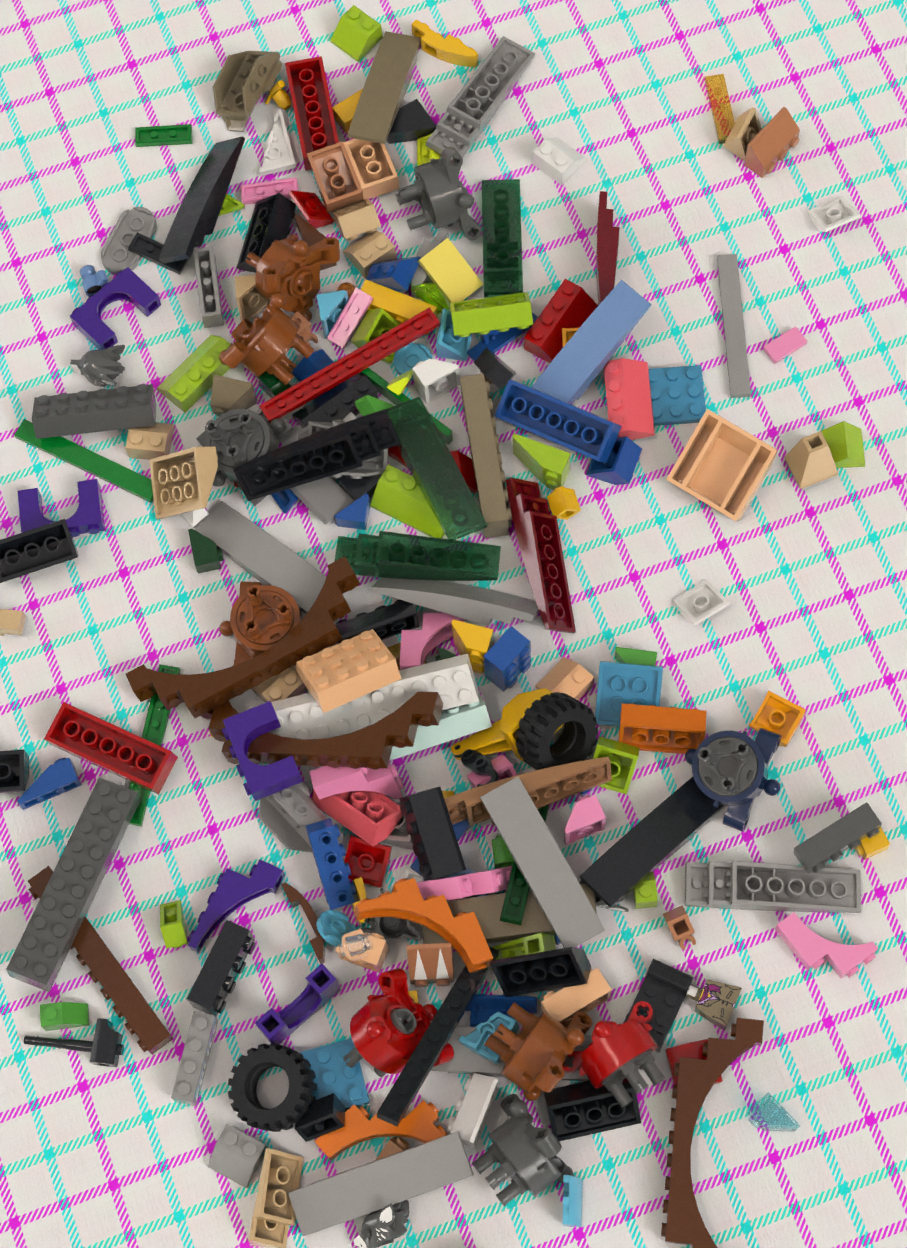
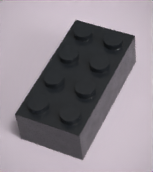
M225 921L187 997V1000L194 1008L217 1017L218 1013L221 1014L226 1006L225 999L228 993L231 994L236 986L235 979L238 974L243 972L246 966L244 961L248 954H252L256 945L250 930L231 921Z

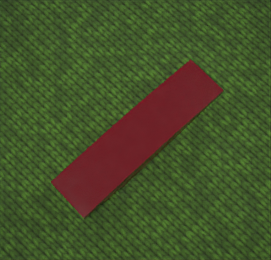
M600 191L597 223L596 279L598 306L614 289L620 227H613L614 209H607L608 192Z
M511 477L505 481L514 527L528 580L545 629L576 633L557 516L550 515L548 500L540 497L538 483Z

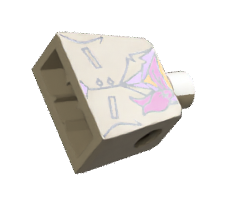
M706 980L703 989L690 984L686 997L698 1001L695 1008L697 1014L725 1030L742 988Z

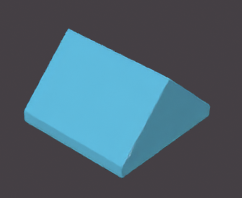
M345 290L317 294L323 334L326 339L349 300L348 293Z
M443 309L436 341L437 357L466 361L472 333L467 337L454 336L451 312Z

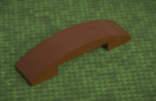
M287 883L281 884L292 907L294 908L301 904L317 936L310 940V944L320 964L325 963V940L317 930V916L308 901L295 888Z

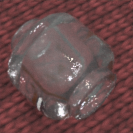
M362 929L344 934L342 936V943L339 944L341 955L343 957L346 956L350 961L369 956L371 949H373V941L368 932L365 933Z

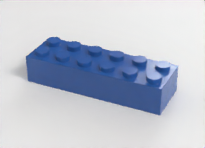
M511 379L507 383L494 415L501 420L603 463H607L622 427L617 423Z

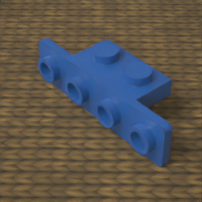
M532 312L534 324L538 317ZM532 325L525 329L513 327L504 332L491 330L488 334L480 335L482 341L468 350L467 354L475 361L486 347L493 353H496L530 329Z
M475 994L466 1010L471 1011L470 1027H476L480 1023L487 1022L496 1012L511 1017L507 1014V1011L514 1002L530 1014H536L537 997H505V995Z

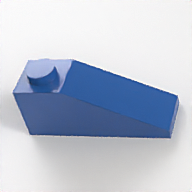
M60 758L50 765L17 800L19 806L24 810L82 786L71 759Z

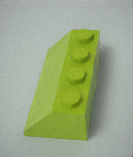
M528 292L450 303L454 336L467 337L470 336V333L477 332L483 335L490 333L491 330L504 332L513 327L525 329L529 325H533L531 301Z
M210 335L156 389L186 413L212 387L214 375L223 376L230 369L229 366L222 364L219 360V354L223 350H227L230 343L222 337Z
M391 465L386 467L380 477L370 503V507L438 541L442 540L460 509L458 498Z

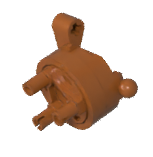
M327 237L310 247L303 240H275L262 258L250 252L247 257L251 260L246 259V263L257 270L255 282L258 293L268 301H270L271 296L275 293L283 294L286 304L282 309L294 313L299 312L310 321L312 319V312L309 308L313 306V299L320 289V265L336 263L340 260L339 240L334 237Z
M275 293L271 296L270 303H267L261 318L255 317L253 323L248 319H243L231 332L236 342L231 343L227 350H223L219 354V360L222 364L232 369H235L241 363L256 377L267 371L270 375L276 376L284 385H287L294 375L291 373L297 365L287 358L285 354L290 348H295L307 359L314 352V349L297 334L300 326L280 309L286 304L284 295Z
M241 581L240 596L232 607L230 621H223L219 627L222 635L227 637L234 635L236 651L233 666L261 654L285 637L301 621L300 611L295 599L284 589L272 585H262V582Z
M514 1002L507 1011V1014L522 1024L523 1029L516 1035L501 1023L494 1034L492 1033L484 1046L498 1054L500 1059L505 1062L500 1074L524 1090L523 1094L527 1100L535 1101L540 1097L541 1091L551 1092L564 1077L565 1073L562 1064L566 1056L572 1054L575 1047L583 1043L584 1035L593 1024L588 1014L581 1011L577 1012L565 1027L545 1011L537 1017Z

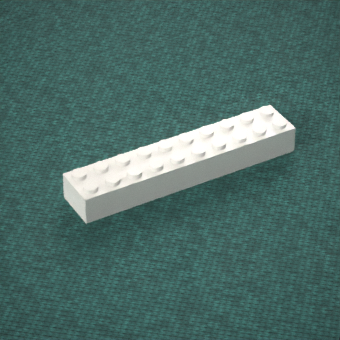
M464 654L399 670L400 680L323 713L311 693L271 702L281 727L270 731V733L304 740L331 738L355 732L378 722L396 711L417 692H438L443 702L442 710L478 702L479 690L469 656Z

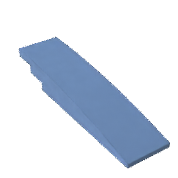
M621 280L561 349L533 384L532 388L569 404H572L576 399L579 400L652 304Z

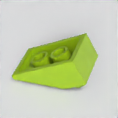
M514 433L512 436L513 454L547 488L554 490L557 487L563 486L570 471L571 453Z

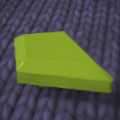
M226 193L219 216L244 209L245 205Z

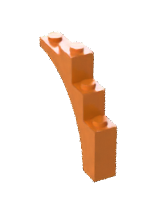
M407 878L400 879L394 884L391 893L385 892L379 895L378 898L371 900L366 898L356 904L354 915L357 921L372 917H394L410 920L424 925L439 934L448 943H451L452 947L463 959L469 973L490 967V961L493 960V956L474 911L470 913L461 912L453 917L444 895L438 897L437 895H432L424 901L415 878L409 880Z
M423 1100L405 1118H402L398 1127L377 1118V1114L368 1120L367 1118L370 1117L368 1112L362 1106L357 1108L353 1105L345 1112V1127L320 1136L314 1142L330 1160H333L344 1150L360 1142L378 1137L396 1136L426 1143L448 1134L440 1125L435 1126L440 1120L437 1115L439 1110L431 1102L427 1104Z

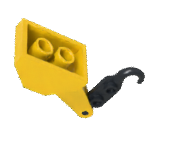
M547 688L517 694L503 707L502 718L491 724L492 727L478 731L468 738L455 743L451 747L454 757L457 760H461L465 767L477 775L490 776L491 779L486 784L498 781L497 771L493 768L491 761L484 755L512 750L515 756L523 761L516 746V739H518L516 731L520 727L519 721L521 718L523 719L525 710L527 708L530 709L535 700H541L540 697L547 694L550 695L553 692ZM562 724V725L555 731V733H556L564 724Z

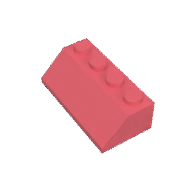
M625 358L608 361L604 366L608 420L622 426L618 437L627 436L629 439L635 440L655 436L648 363Z
M313 789L312 800L319 809L371 846H375L388 838L403 816L400 806L382 793L350 791L319 800Z

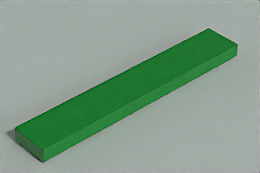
M370 368L359 372L370 380L380 394L449 445L453 440L451 429L403 393L397 395L387 388L389 383Z

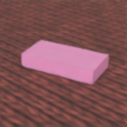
M795 326L766 344L763 350L773 363L776 364L806 345L807 340Z

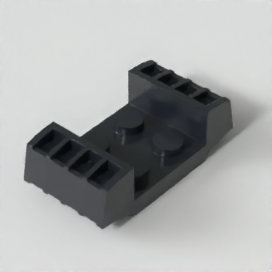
M653 958L646 977L623 1023L627 1022L637 1002H648L653 1009L652 1020L647 1023L653 1028L649 1033L658 1045L655 1051L660 1053L694 977ZM642 1007L638 1009V1010H639V1014H637L638 1016H640V1015H643L644 1017H647V1016H648V1015H647V1011H649L648 1009L643 1010Z

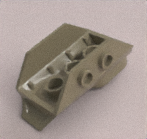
M244 51L228 55L213 85L216 114L224 119L229 131L243 132L262 93L272 89L282 68L279 52Z

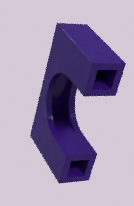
M129 267L118 272L113 280L104 284L100 291L95 295H91L82 306L76 308L70 315L73 325L99 350L107 349L118 343L115 332L101 320V314L108 304L118 300L129 301L146 317L161 306L159 296Z
M92 479L77 482L79 506L75 514L66 520L72 537L85 533L97 534L100 531H105L101 486L98 480ZM38 488L17 491L21 533L56 522L43 516L42 496Z
M271 701L223 720L225 728L222 731L226 741L231 740L233 746H230L229 749L233 759L238 758L240 764L236 765L240 777L245 776L246 783L243 785L248 796L252 794L254 800L257 801L303 782L293 755L269 765H258L248 759V749L254 739L281 727Z
M323 964L319 965L306 977L308 983L306 988L291 1004L279 1012H275L271 1008L255 1022L260 1032L270 1043L280 1045L341 990L337 979Z

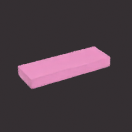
M297 177L240 185L242 203L244 205L254 204L277 193L290 199V190L299 191Z
M355 288L327 339L344 349L374 298Z

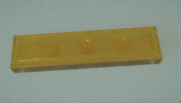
M724 74L705 76V85L718 142L723 144L735 124Z

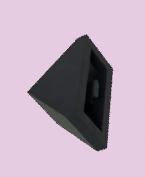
M339 478L340 487L354 501L366 493L370 499L374 495L379 478Z

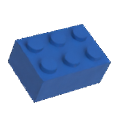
M510 626L484 655L485 677L503 692L507 688L511 689L516 684L517 677L521 672L524 674L531 666V641Z

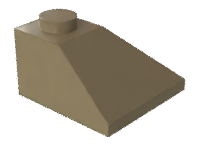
M214 375L210 405L215 415L220 416L234 409H248L256 405L257 398L253 383Z

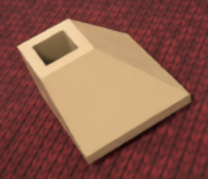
M821 431L802 438L785 456V461L800 489L838 475L830 448Z

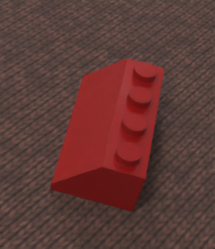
M564 279L524 337V350L551 363L563 348L562 328H580L598 305L582 287Z

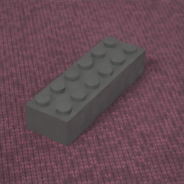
M140 384L132 387L121 386L114 389L102 388L97 391H80L78 393H61L53 396L42 395L35 397L32 423L36 439L154 426L157 404L153 384Z

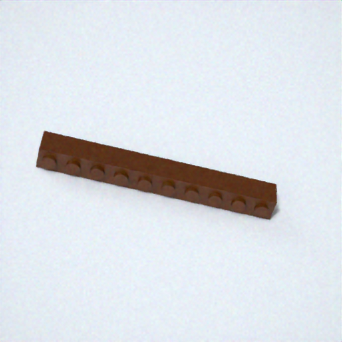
M49 866L28 880L31 886L28 890L35 899L41 898L51 878L53 870ZM85 916L70 949L72 950L75 947L79 953L76 955L82 966L87 964L91 971L88 974L94 983L99 981L103 987L100 990L107 1001L111 998L115 1003L112 1008L119 1018L121 1016L125 1017L127 1023L124 1025L132 1035L134 1033L137 1034L140 1039L137 1043L144 1052L148 1050L153 1055L173 1040V1037Z

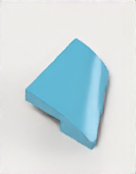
M496 1012L487 1022L477 1025L475 1031L466 1037L464 1035L461 1036L459 1042L478 1055L498 1065L501 1060L500 1056L487 1046H484L485 1042L492 1033L494 1034L501 1023L515 1034L520 1027L517 1020Z
M563 1175V1226L581 1227L583 1180L578 1177Z

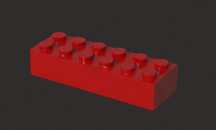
M322 56L285 63L305 171L312 170L307 153L339 143Z
M65 702L61 705L44 738L52 746L158 795L178 758L168 749Z

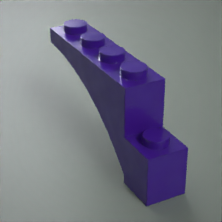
M259 860L258 864H254L249 874L251 878L228 868L225 873H221L217 881L218 887L216 891L212 892L208 898L207 903L209 905L206 911L201 912L196 930H192L188 937L190 949L199 953L215 928L239 907L271 892L276 894L285 876L283 870Z

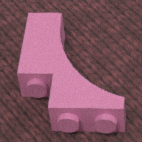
M423 613L422 630H401L400 670L423 665L430 652L436 646L453 637L452 620L465 622V620L446 613Z
M390 762L388 768H379L377 770L363 767L353 769L350 767L332 768L323 766L309 771L313 788L319 800L350 791H373L385 794L392 799L403 797L401 789L404 788L402 779L398 775L395 764L391 765Z
M512 866L416 883L424 901L432 895H437V897L444 895L446 900L460 899L472 895L506 890Z
M794 912L778 923L775 928L776 932L807 970L812 967L816 970L825 963V958L841 979L846 975L850 978L859 971L858 966L864 962L867 965L876 958L875 953L878 947L873 942L860 945H845L829 941L811 931Z

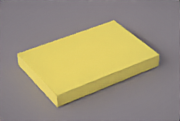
M449 238L417 261L449 303L463 301L483 285L482 281Z

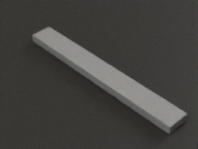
M737 254L717 255L730 398L750 397L751 389Z

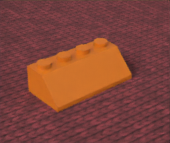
M622 703L618 742L639 747V750L685 754L689 749H697L705 739L706 710L636 705L633 703Z

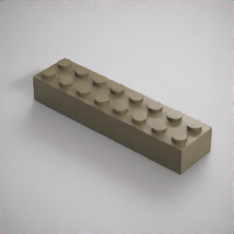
M484 373L460 377L461 396L484 537L487 539L509 535L508 528H512V517L508 505V492L505 487V474L502 469L501 452H499L498 434H496L495 416H493L489 380L485 381Z

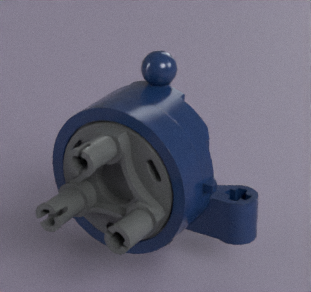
M761 728L754 741L747 736L746 731H743V733L720 731L703 740L697 749L692 748L685 753V760L688 764L692 765L693 777L699 789L710 800L714 801V807L717 808L719 804L728 806L723 818L724 825L743 832L749 821L750 811L755 798L763 790L770 796L779 793L780 783L775 779H767L768 765L779 747L782 735Z

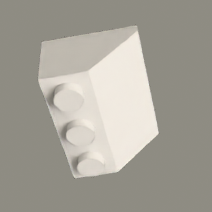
M476 1073L473 1074L472 1078L468 1077L464 1086V1090L467 1091L464 1099H459L455 1111L458 1112L456 1120L452 1119L447 1129V1132L450 1134L459 1131L463 1145L475 1149L499 1088L498 1079Z

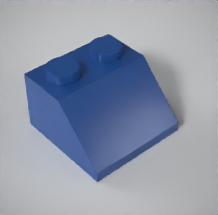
M417 256L375 263L369 269L366 280L398 292L407 291L419 265L417 261L421 258Z
M627 436L618 437L607 463L592 459L586 475L614 485L630 484L642 448Z

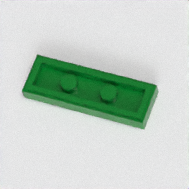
M192 124L135 127L136 147L193 144Z

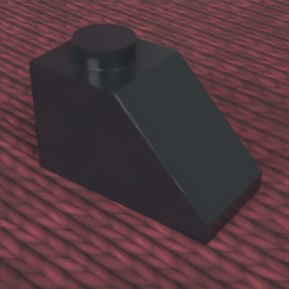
M487 347L474 361V364L500 390L505 388L509 379L516 375L513 369Z
M334 1093L315 1100L295 1124L294 1129L305 1142L345 1127V1106Z

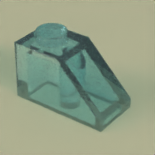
M769 1092L747 1113L750 1116L748 1120L757 1129L760 1127L765 1131L795 1132L800 1127Z

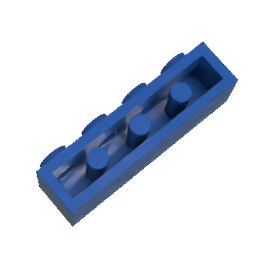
M330 818L306 825V831L330 910L355 903L353 895L357 893L354 883L349 882L348 879L351 871L348 862L344 863L343 856H346L343 844L338 843L337 837L341 836L338 825H333Z

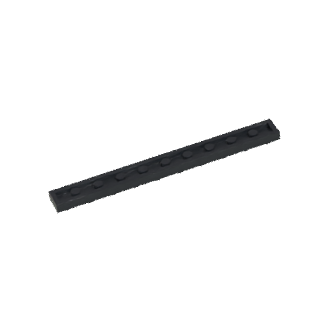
M489 947L493 960H496L499 950ZM465 965L379 1108L377 1118L398 1127L486 978L491 965L469 973Z

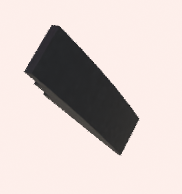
M243 136L217 142L208 154L187 191L169 230L159 256V260L162 263L191 258L194 247L202 246L205 235L213 233L245 141Z
M384 409L302 438L234 468L233 471L247 500L251 501L361 467L364 460L381 456V450L400 445V439L388 410Z
M692 777L584 871L579 878L611 908L691 840L695 833L704 827L725 805L719 804L717 808L714 807V801L710 800L699 789L694 777Z

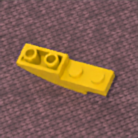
M417 19L411 24L412 35L421 37V49L424 52L447 63L466 67L478 66L477 52L463 44L459 38L449 34L444 39L440 33H435L426 23H421Z

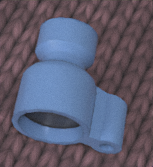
M86 265L80 269L83 279L82 285L88 297L95 295L104 284L109 282L104 270L96 273L92 265Z

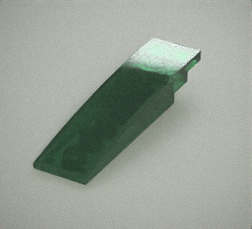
M520 179L482 180L484 298L523 293Z
M417 397L388 408L387 410L400 439V445H398L400 454L448 540L451 542L487 528V523L464 477L421 398Z
M380 531L379 536L360 533L358 538L338 536L335 561L345 556L355 575L414 580L490 581L498 580L501 546Z

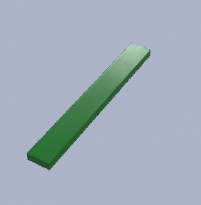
M24 419L14 434L15 438L150 503L154 499L151 479L61 436L36 439L33 423Z
M161 664L158 672L180 674L181 671L179 667ZM158 694L151 697L141 738L162 747L171 709H166ZM130 782L128 789L138 792L140 802L129 824L142 827L151 791Z

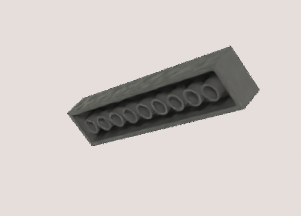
M99 777L6 968L10 977L50 992L140 802L138 792Z

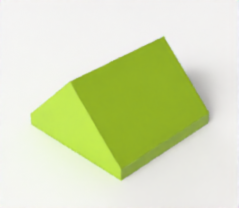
M843 421L821 431L830 448L836 468L865 467L861 428Z

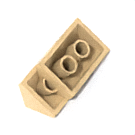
M266 1148L248 1238L251 1246L286 1248L289 1226L295 1225L296 1218L288 1193L298 1189L300 1186L303 1157Z

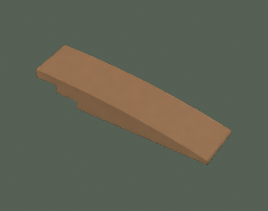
M602 757L540 769L485 784L444 798L452 825L468 820L469 825L473 826L490 819L494 826L493 820L480 799L481 796L519 777L536 808L539 809L612 781L609 757Z

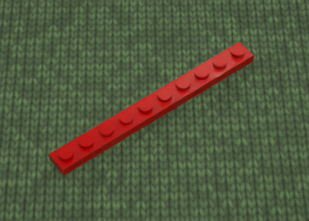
M429 307L264 402L259 407L269 423L275 418H282L440 326V322Z

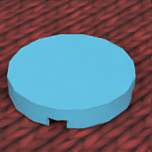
M411 342L395 352L394 368L401 375L415 367L418 362L432 359V354L423 344H413Z
M327 910L318 917L316 922L317 930L329 944L337 947L357 938V935L346 938V936L357 933L354 923L351 925L348 921V916L340 911Z

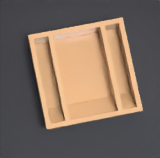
M707 409L666 480L734 521H740L769 472L778 450Z
M373 629L364 631L351 639H346L335 646L325 648L314 655L306 656L296 662L295 666L297 674L323 713L401 679L396 659Z

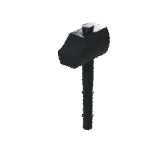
M97 1018L93 1041L55 1039L39 1036L24 1037V1044L91 1052L90 1063L98 1066L118 1067L119 1055H123L124 1045L121 1044L123 1035L114 1030L113 1023L108 1019Z

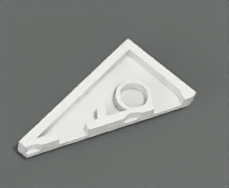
M278 109L274 118L273 129L270 131L267 149L264 152L263 164L260 167L261 176L296 168L281 109Z

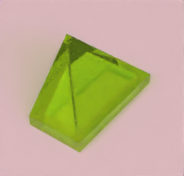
M434 283L419 284L411 287L410 290L424 302L437 306L438 314L442 313L443 309H450Z

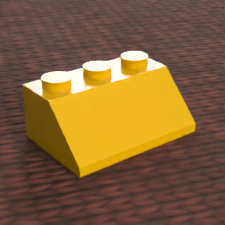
M453 619L454 646L460 655L468 654L473 672L482 674L485 672L484 655L494 645L493 629Z

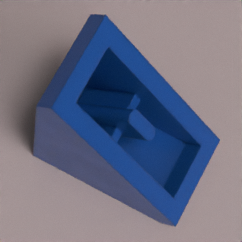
M366 493L334 515L335 524L338 527L366 530L370 510L369 495Z

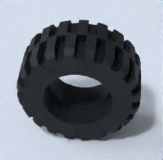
M555 692L540 697L541 700H535L531 708L525 710L523 719L521 718L519 721L520 727L516 731V737H518L516 739V746L523 761L534 769L540 770L584 761L593 753L592 748L597 743L595 738L598 736V728L596 727L598 724L593 711L585 704L568 694ZM564 724L561 736L550 746L553 734Z
M271 1043L270 1045H258V1049L252 1047L247 1050V1056H240L238 1067L233 1066L231 1070L234 1073L233 1079L229 1078L228 1085L232 1086L231 1091H228V1097L234 1101L231 1103L233 1111L238 1112L237 1116L251 1127L272 1132H280L281 1129L289 1130L293 1128L292 1124H296L303 1114L306 1113L310 1102L313 1103L316 1100V1097L313 1096V1091L317 1090V1083L313 1082V1079L316 1078L315 1072L310 1069L311 1064L307 1059L303 1058L301 1053L286 1046ZM272 1067H280L284 1069L289 1080L287 1096L277 1107L273 1109L264 1108L257 1098V1083L266 1070Z

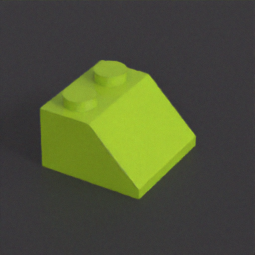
M353 5L340 18L330 41L359 62L383 38L381 24Z
M370 309L364 316L351 342L357 348H360L400 324L384 309ZM395 352L381 361L390 364L394 359Z
M599 736L592 759L609 757L612 781L601 784L599 787L627 794L640 748Z

